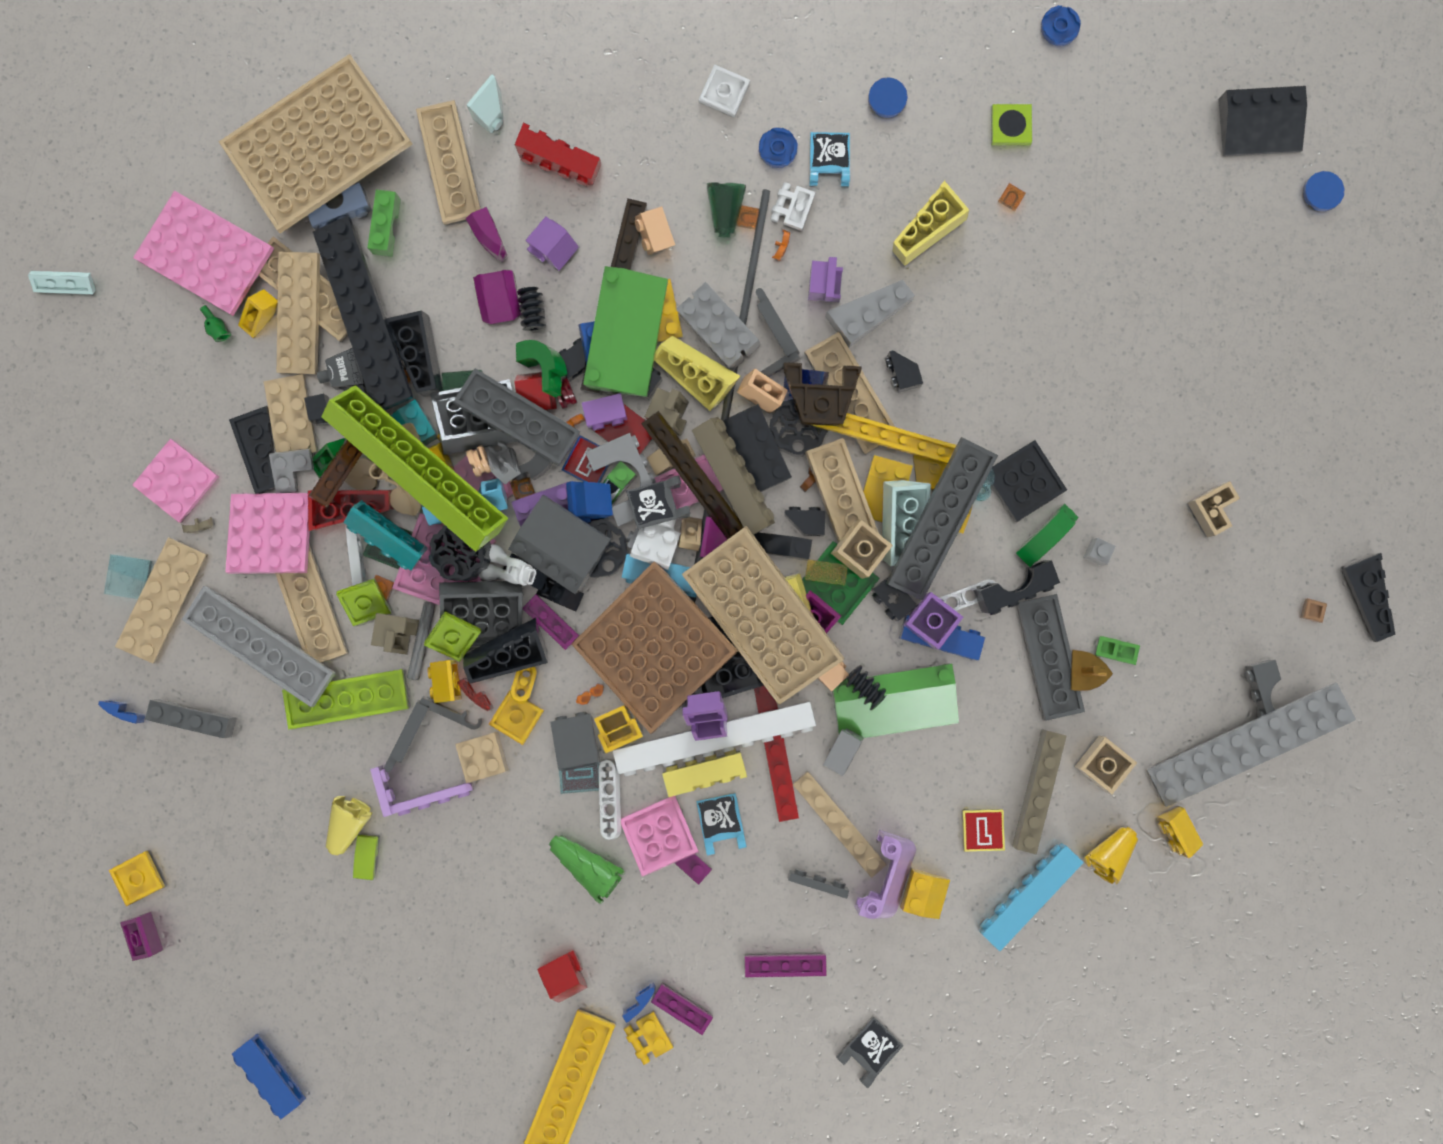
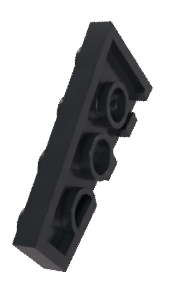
M268 406L229 419L255 494H262L275 489L269 454L273 453Z
M1377 553L1342 568L1373 642H1379L1396 635L1392 611L1388 604L1389 593L1385 586V570L1382 569V553Z

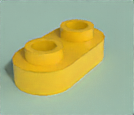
M535 667L516 671L510 692L511 698L515 702L524 703L530 698L537 674ZM527 671L530 673V676L524 677L522 673ZM519 690H522L524 692V695L518 696L517 692Z

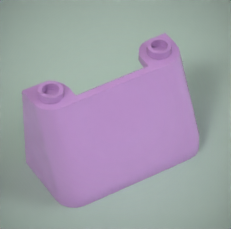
M880 829L876 839L881 842L882 854L886 858L891 859L880 894L870 891L869 895L864 898L857 897L854 906L860 916L869 919L890 918L895 915L916 853V847L911 840Z

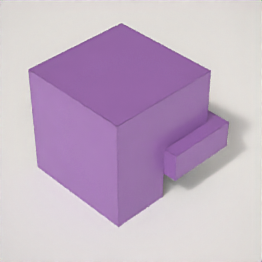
M546 216L525 240L529 244L527 251L541 262L546 260L558 271L579 248L564 227Z
M829 257L828 262L812 260L808 300L840 302L843 267H836L837 257Z
M720 691L687 696L688 707L683 708V717L687 726L691 725V732L695 741L727 737L728 714Z

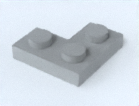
M311 449L269 454L276 493L297 491L295 471L314 469Z

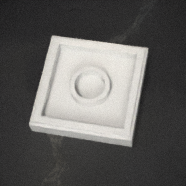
M714 64L700 95L699 103L735 118L750 80Z

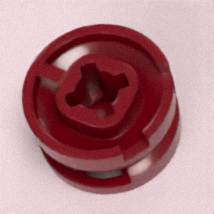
M567 377L563 378L561 381L562 395L557 397L562 409L567 408L569 404H577Z

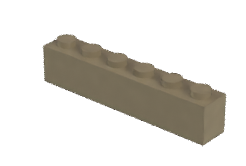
M719 417L710 418L692 429L696 440L743 527L747 526L754 535L775 523L773 512L764 503V496L757 490L754 484V477L751 473H748L743 457L737 453L735 442L728 436L724 422Z
M1041 730L1012 847L1017 850L1037 855L1066 735Z

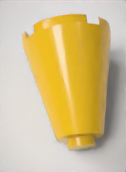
M1121 827L1084 857V862L1088 867L1092 865L1095 868L1094 873L1111 884L1115 882L1117 885L1138 842L1137 833L1129 827Z

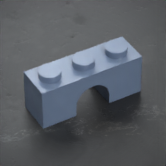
M360 183L352 185L342 192L343 203L340 207L331 209L328 203H325L310 213L308 217L312 227L317 230L343 217L349 216L351 219L355 217L361 218L366 216L368 212L373 211L366 192Z

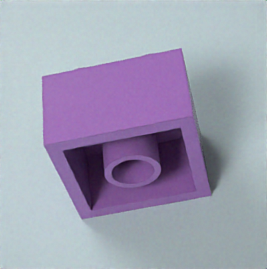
M929 592L903 625L932 648L939 650L963 619V616L932 592Z

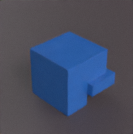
M576 481L566 483L569 512L586 523L613 516L610 484Z

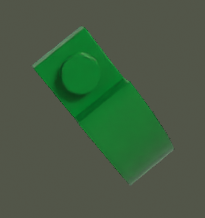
M525 340L516 343V362L527 368L540 365L542 369V391L553 397L561 396V376L567 375L566 364L562 356L553 348L536 340Z
M1064 503L1039 531L1023 543L1016 554L1031 567L1071 530L1079 517Z

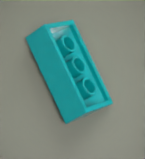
M362 500L351 508L343 522L347 525L349 531L363 536L366 543L380 548V552L384 556L394 558L398 561L397 564L405 570H412L428 549L427 546Z

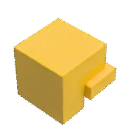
M625 705L594 718L600 732L598 738L605 753L643 737L636 719H632Z

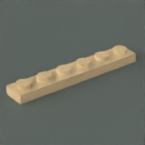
M808 771L793 783V786L871 878L887 865Z

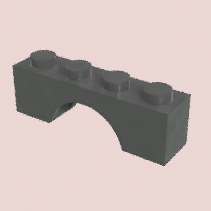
M1265 660L1245 666L1247 670L1245 671V676L1252 687L1251 697L1257 704L1258 718L1275 710L1271 702V693L1276 683L1281 680L1276 660Z
M155 699L149 701L145 720L219 738H230L233 734L236 717L183 707L178 703Z

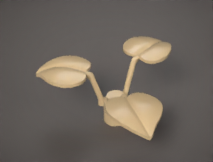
M407 423L402 425L421 442L414 424ZM360 458L345 480L348 485L357 490H373L377 485V479L390 482L398 487L393 489L390 494L392 507L402 514L412 516L418 514L421 504L375 463L366 458Z

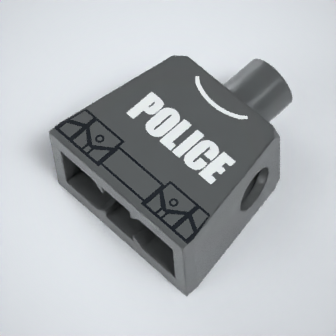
M353 348L325 360L327 370L317 372L319 383L330 382L331 387L335 390H343L355 385L365 386Z

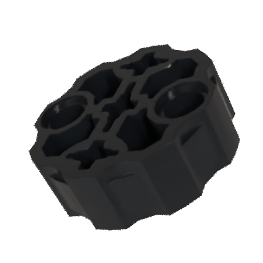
M793 399L783 401L781 406L775 410L772 419H770L769 428L780 451H784L792 457H803L806 455V451L822 445L828 430L821 429L818 435L817 429L813 428L816 426L801 424L798 412L794 408ZM778 419L781 422V426H784L781 427L780 433H778L777 427H775ZM800 423V426L804 428H801V431H797V428L793 426ZM785 432H787V433H793V434H786V436H785L784 438H782V436H783V434H784ZM803 433H811L815 439L810 435H803ZM795 442H800L803 445V450L797 452L793 449L792 445Z
M599 519L587 523L604 535L607 530V537L613 540L612 532L617 536L621 535L619 538L620 546L615 541L611 542L610 540L590 576L592 578L610 577L616 574L625 562L626 554H628L626 537L621 529H618L608 520ZM612 547H615V548L619 549V551H615V550L612 549V550L606 552L608 549H610V548H612ZM606 561H613L614 568L612 571L604 570V563Z
M445 525L437 534L433 535L430 541V563L432 567L438 570L440 576L445 579L469 582L477 579L479 574L486 570L490 564V541L478 551H470L471 547ZM454 548L460 549L461 551H463V553L467 554V556L461 555L460 553H458V551L454 550ZM451 566L455 567V572L453 575H450L449 569Z

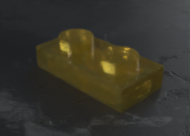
M808 559L805 580L845 586L848 567L842 564Z

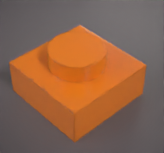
M375 575L374 578L386 601H388L394 582Z

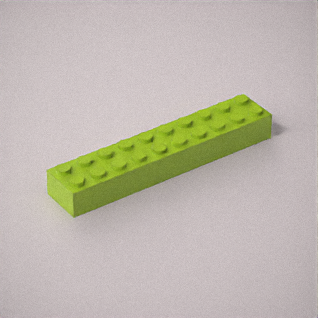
M356 385L328 401L321 417L475 552L500 533L508 518Z

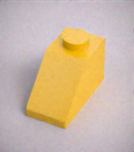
M265 289L248 297L238 326L252 338L256 337L274 316L278 300Z

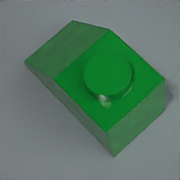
M346 438L326 443L313 457L314 471L318 478L322 476Z

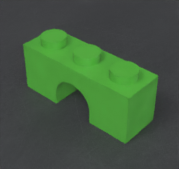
M376 189L367 247L374 255L393 256L395 243L393 222L394 218H398L401 201L396 192Z

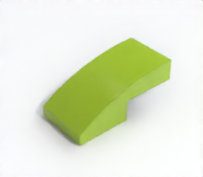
M358 834L354 855L353 878L374 879L375 863L378 855V837Z

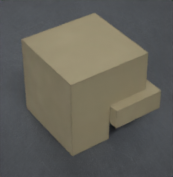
M657 387L644 417L648 419L659 411L673 431L681 436L687 423L682 417L689 401L678 390L672 388L671 392Z
M376 613L371 645L384 647V652L407 655L410 636L417 635L419 620Z

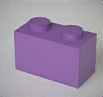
M621 393L582 402L587 427L593 429V431L604 429V425L612 424V426L622 425L625 420H628Z

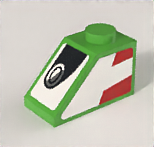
M621 461L603 482L610 484L612 505L637 478V475Z

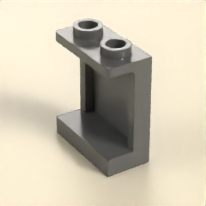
M579 712L575 714V717L559 716L555 718V721L550 722L559 771L564 772L601 764L600 756L597 752L592 723L593 717L591 714Z

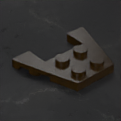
M784 362L783 371L801 424L842 426L862 366L844 365L842 368V386L802 384V363Z

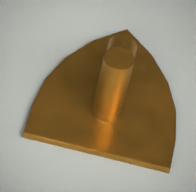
M1072 650L1071 690L1089 691L1098 688L1113 675L1107 664L1099 657L1089 652Z

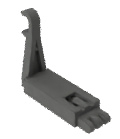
M762 288L756 289V295L760 303L757 304V307L786 356L761 371V373L770 377L783 369L784 362L795 363L801 358L798 355L800 353L767 295Z
M423 696L421 700L417 701L384 766L385 771L390 772L396 761L402 762L429 707L430 711L473 730L481 726L482 718L478 719V723L473 725L465 721L467 711H464L461 715Z

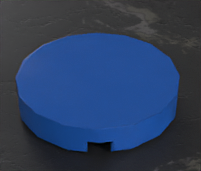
M1063 5L1052 7L1045 13L1041 21L1043 37L1055 46L1070 44L1076 39L1080 31L1081 20L1078 14L1070 7H1062Z
M891 77L881 78L876 81L870 88L868 95L870 108L876 115L884 118H892L901 113L908 99L907 90L903 83Z
M772 128L765 132L759 141L761 159L765 164L773 168L788 166L797 155V140L785 128Z
M1321 171L1315 173L1307 180L1303 187V196L1305 202L1311 205L1314 210L1325 212L1332 210L1341 203L1345 188L1342 180L1336 174L1329 171Z

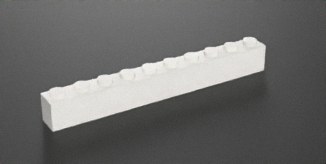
M808 701L727 721V737L695 741L690 730L613 750L618 774L624 773V776L636 774V770L642 768L646 772L656 769L655 765L663 764L666 767L674 765L675 760L683 759V762L694 760V756L699 754L707 757L714 755L716 750L722 749V752L734 750V746L740 744L742 748L754 745L753 741L760 739L764 743L774 740L773 736L781 735V738L792 736L793 731L801 730V733L813 730V726H816L811 702Z

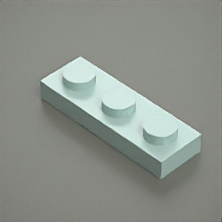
M30 271L28 274L33 292L93 294L95 292L91 273Z

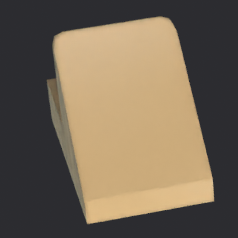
M693 517L682 519L679 532L681 534L677 543L680 548L699 551L702 519Z

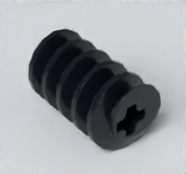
M524 287L517 291L518 295L521 296L518 298V302L521 303L519 310L522 311L520 318L523 320L520 323L522 327H525L523 328L524 331H536L546 327V324L540 323V321L545 320V316H540L539 313L544 312L545 309L539 308V305L544 304V301L538 300L539 297L543 296V293L537 292L538 287Z
M859 665L843 681L848 680L847 688L852 685L854 686L852 693L860 692L858 699L866 697L864 705L871 702L870 710H873L887 696H884L886 689L878 690L880 683L872 684L874 677L867 678L868 671L860 673L862 666Z

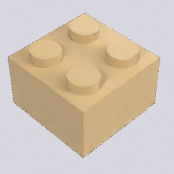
M863 520L854 522L831 554L863 579L868 578L893 545Z
M498 731L455 744L466 783L509 770Z
M1098 736L1075 765V768L1103 791L1113 794L1137 762L1104 736Z

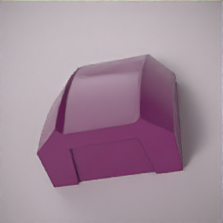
M485 207L472 212L466 217V220L474 235L486 251L503 262L507 257V252L488 208Z
M512 270L479 274L473 277L483 322L495 324L512 321L520 316L515 274Z

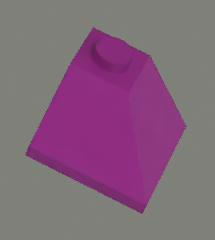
M706 517L700 553L702 559L727 541V538L711 517Z

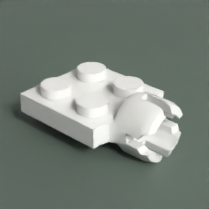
M676 519L639 529L630 557L649 564L656 562L663 569L668 570L681 534L674 530Z

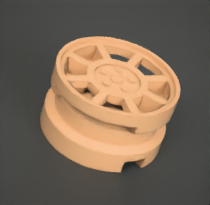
M482 445L478 446L474 451L472 449L466 451L475 476L480 477L484 472L487 474L491 472L487 455Z

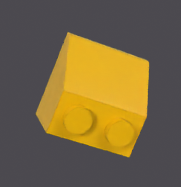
M458 661L431 662L427 672L428 678L432 679L430 697L434 699V703L462 700Z
M911 868L900 908L904 912L917 916L940 919L950 879Z

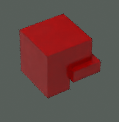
M542 372L516 376L514 383L517 394L544 410L557 409L556 397L542 391Z
M574 950L537 969L549 998L558 1003L588 988L580 972L583 968Z

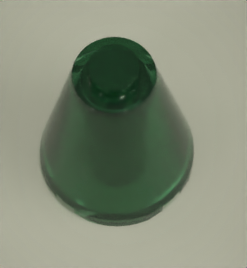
M707 183L706 188L714 232L719 233L718 237L730 238V234L735 233L746 192V185L739 183Z

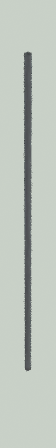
M767 189L762 191L739 319L745 325L770 196V190ZM738 366L733 370V372L736 374L738 371ZM735 385L724 398L721 415L722 421L729 418ZM705 509L702 519L700 548L699 551H696L694 565L702 559L700 557V553L703 541L706 517H710ZM689 596V598L695 603L696 597Z

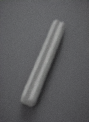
M426 601L423 604L407 678L411 680L419 679L426 648L424 641L429 635L435 604Z

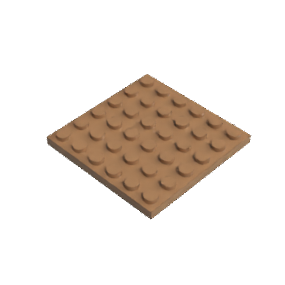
M653 562L571 644L650 734L654 733L687 701V696L693 695L738 652L669 574L656 562Z

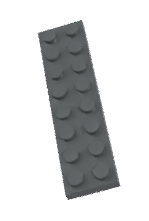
M963 437L960 438L886 582L888 585L920 600L926 596L998 457L997 454Z

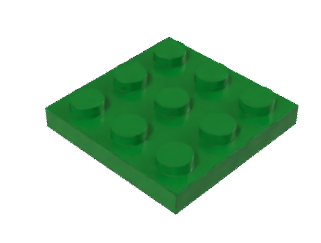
M832 541L802 578L806 594L811 590L841 615L837 622L843 625L880 578L873 572L868 578H860L831 554L838 545Z

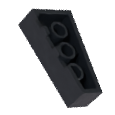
M420 310L386 318L393 340L399 350V355L407 368L406 370L416 392L422 396H429L430 393L443 391L429 315Z
M536 617L475 648L463 657V669L469 684L548 663L547 649Z

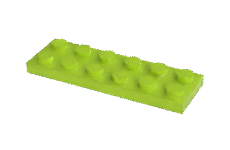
M403 669L330 681L314 707L308 706L285 689L282 690L288 730L410 709Z

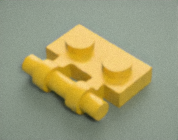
M654 1010L636 1020L639 1028L635 1031L631 1025L624 1028L627 1034L626 1039L629 1043H632L636 1051L635 1055L637 1059L641 1060L643 1065L650 1062L647 1053L652 1051L655 1058L674 1047ZM641 1035L644 1036L647 1045L644 1047L638 1039Z

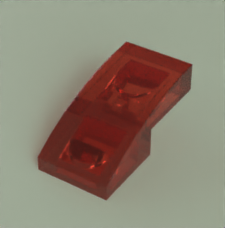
M467 678L457 682L465 695L476 705L486 711L494 709L486 693L481 691L476 694Z

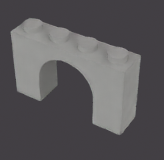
M630 433L585 452L593 471L616 461H624L637 469L640 475V487L656 483L652 472L647 473L645 466L648 463L644 454L639 455L637 447L640 445L635 435L631 437ZM629 499L612 506L613 515L618 526L634 520Z

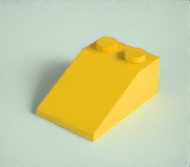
M876 455L872 457L863 492L875 521L883 522V482L909 481L913 468L912 465Z

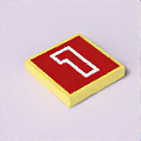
M1003 809L962 810L964 852L1005 851Z

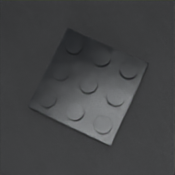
M1036 440L994 465L987 476L990 484L1015 522L1020 521L1067 491V488Z

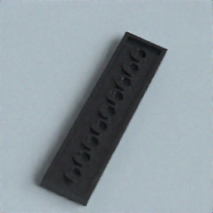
M349 216L343 217L313 231L369 397L383 410L413 399L414 397L351 218Z

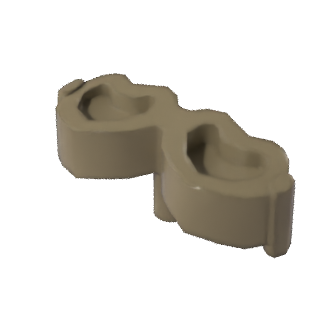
M212 517L200 523L198 518L194 519L195 525H182L183 533H196L207 530L214 526Z

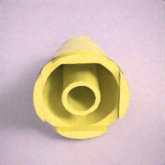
M337 796L333 799L325 845L330 854L339 855L345 853L371 818L372 812H369L371 808L366 803L352 798L351 801L345 800L346 796Z

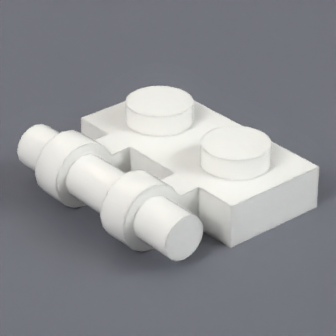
M784 182L782 188L778 191V200L771 210L772 216L770 220L778 222L779 217L784 216L783 225L802 231L815 192L796 186L793 193L789 191L791 185ZM787 199L791 200L789 209L783 208Z

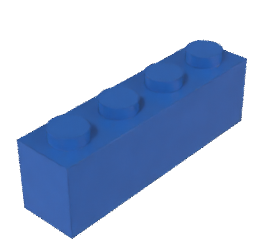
M905 615L903 624L909 618V615ZM902 624L899 639L932 648ZM957 625L939 650L979 661L985 637L980 636L981 632L976 630L962 631L961 626Z
M258 1034L254 1035L232 1053L235 1064L244 1070L247 1080L256 1086L259 1096L268 1102L272 1113L278 1116L280 1120L306 1099Z

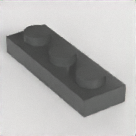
M795 868V871H789L788 881L846 899L848 897L849 889L845 887L846 884L834 880V883L826 881L825 877L816 874L814 877L806 875V871Z

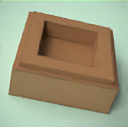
M1308 598L1305 599L1300 618L1323 623L1327 603Z

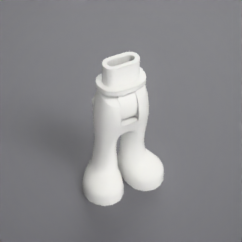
M491 544L490 562L505 565L507 568L505 570L499 566L489 564L488 568L479 574L482 580L494 581L500 578L510 583L524 586L527 584L531 585L534 582L536 570L531 565L507 556L500 546Z

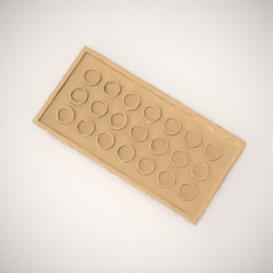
M747 526L682 573L694 592L779 705L845 659Z

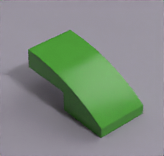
M1100 636L1096 656L1136 665L1140 645Z

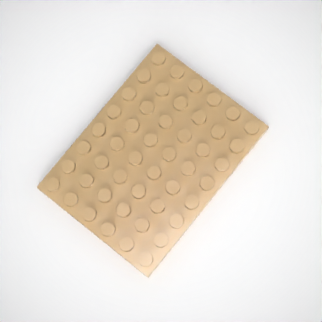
M350 54L219 141L279 233H282L413 145Z

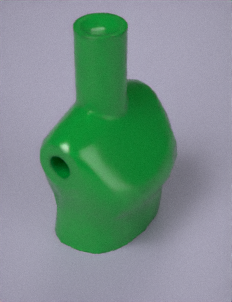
M207 305L200 308V311L206 318L204 321L205 332L215 342L225 341L232 335L227 330L225 322L221 318L215 317Z

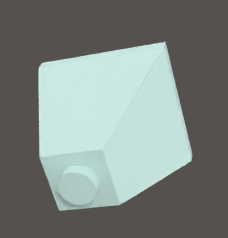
M492 74L467 103L473 120L490 133L498 130L504 119L501 91L495 76Z

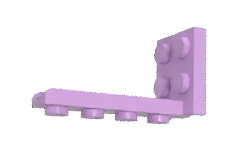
M383 765L370 769L383 817L398 813L399 816L411 813L410 809L418 807V810L431 807L430 803L438 801V804L450 801L451 796L458 795V798L470 795L469 791L473 790L472 783H464L393 804L395 794L393 788L389 789L387 783L390 780L389 773L385 771Z

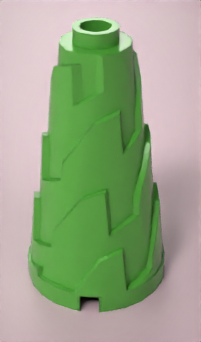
M556 835L549 843V846H551L550 851L599 904L604 902L600 897L603 898L605 896L608 898L621 881L622 877L618 874H625L621 867L606 861L601 856L588 851L563 835L560 837Z

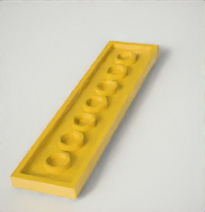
M581 1009L577 1010L524 1144L569 1143L615 1028V1023Z

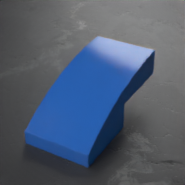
M109 700L99 701L98 703L103 710L116 718L135 724L144 723V714L126 712L127 703Z
M654 982L636 993L637 1003L623 1011L622 1017L626 1023L638 1015L648 1004L655 991L656 986Z

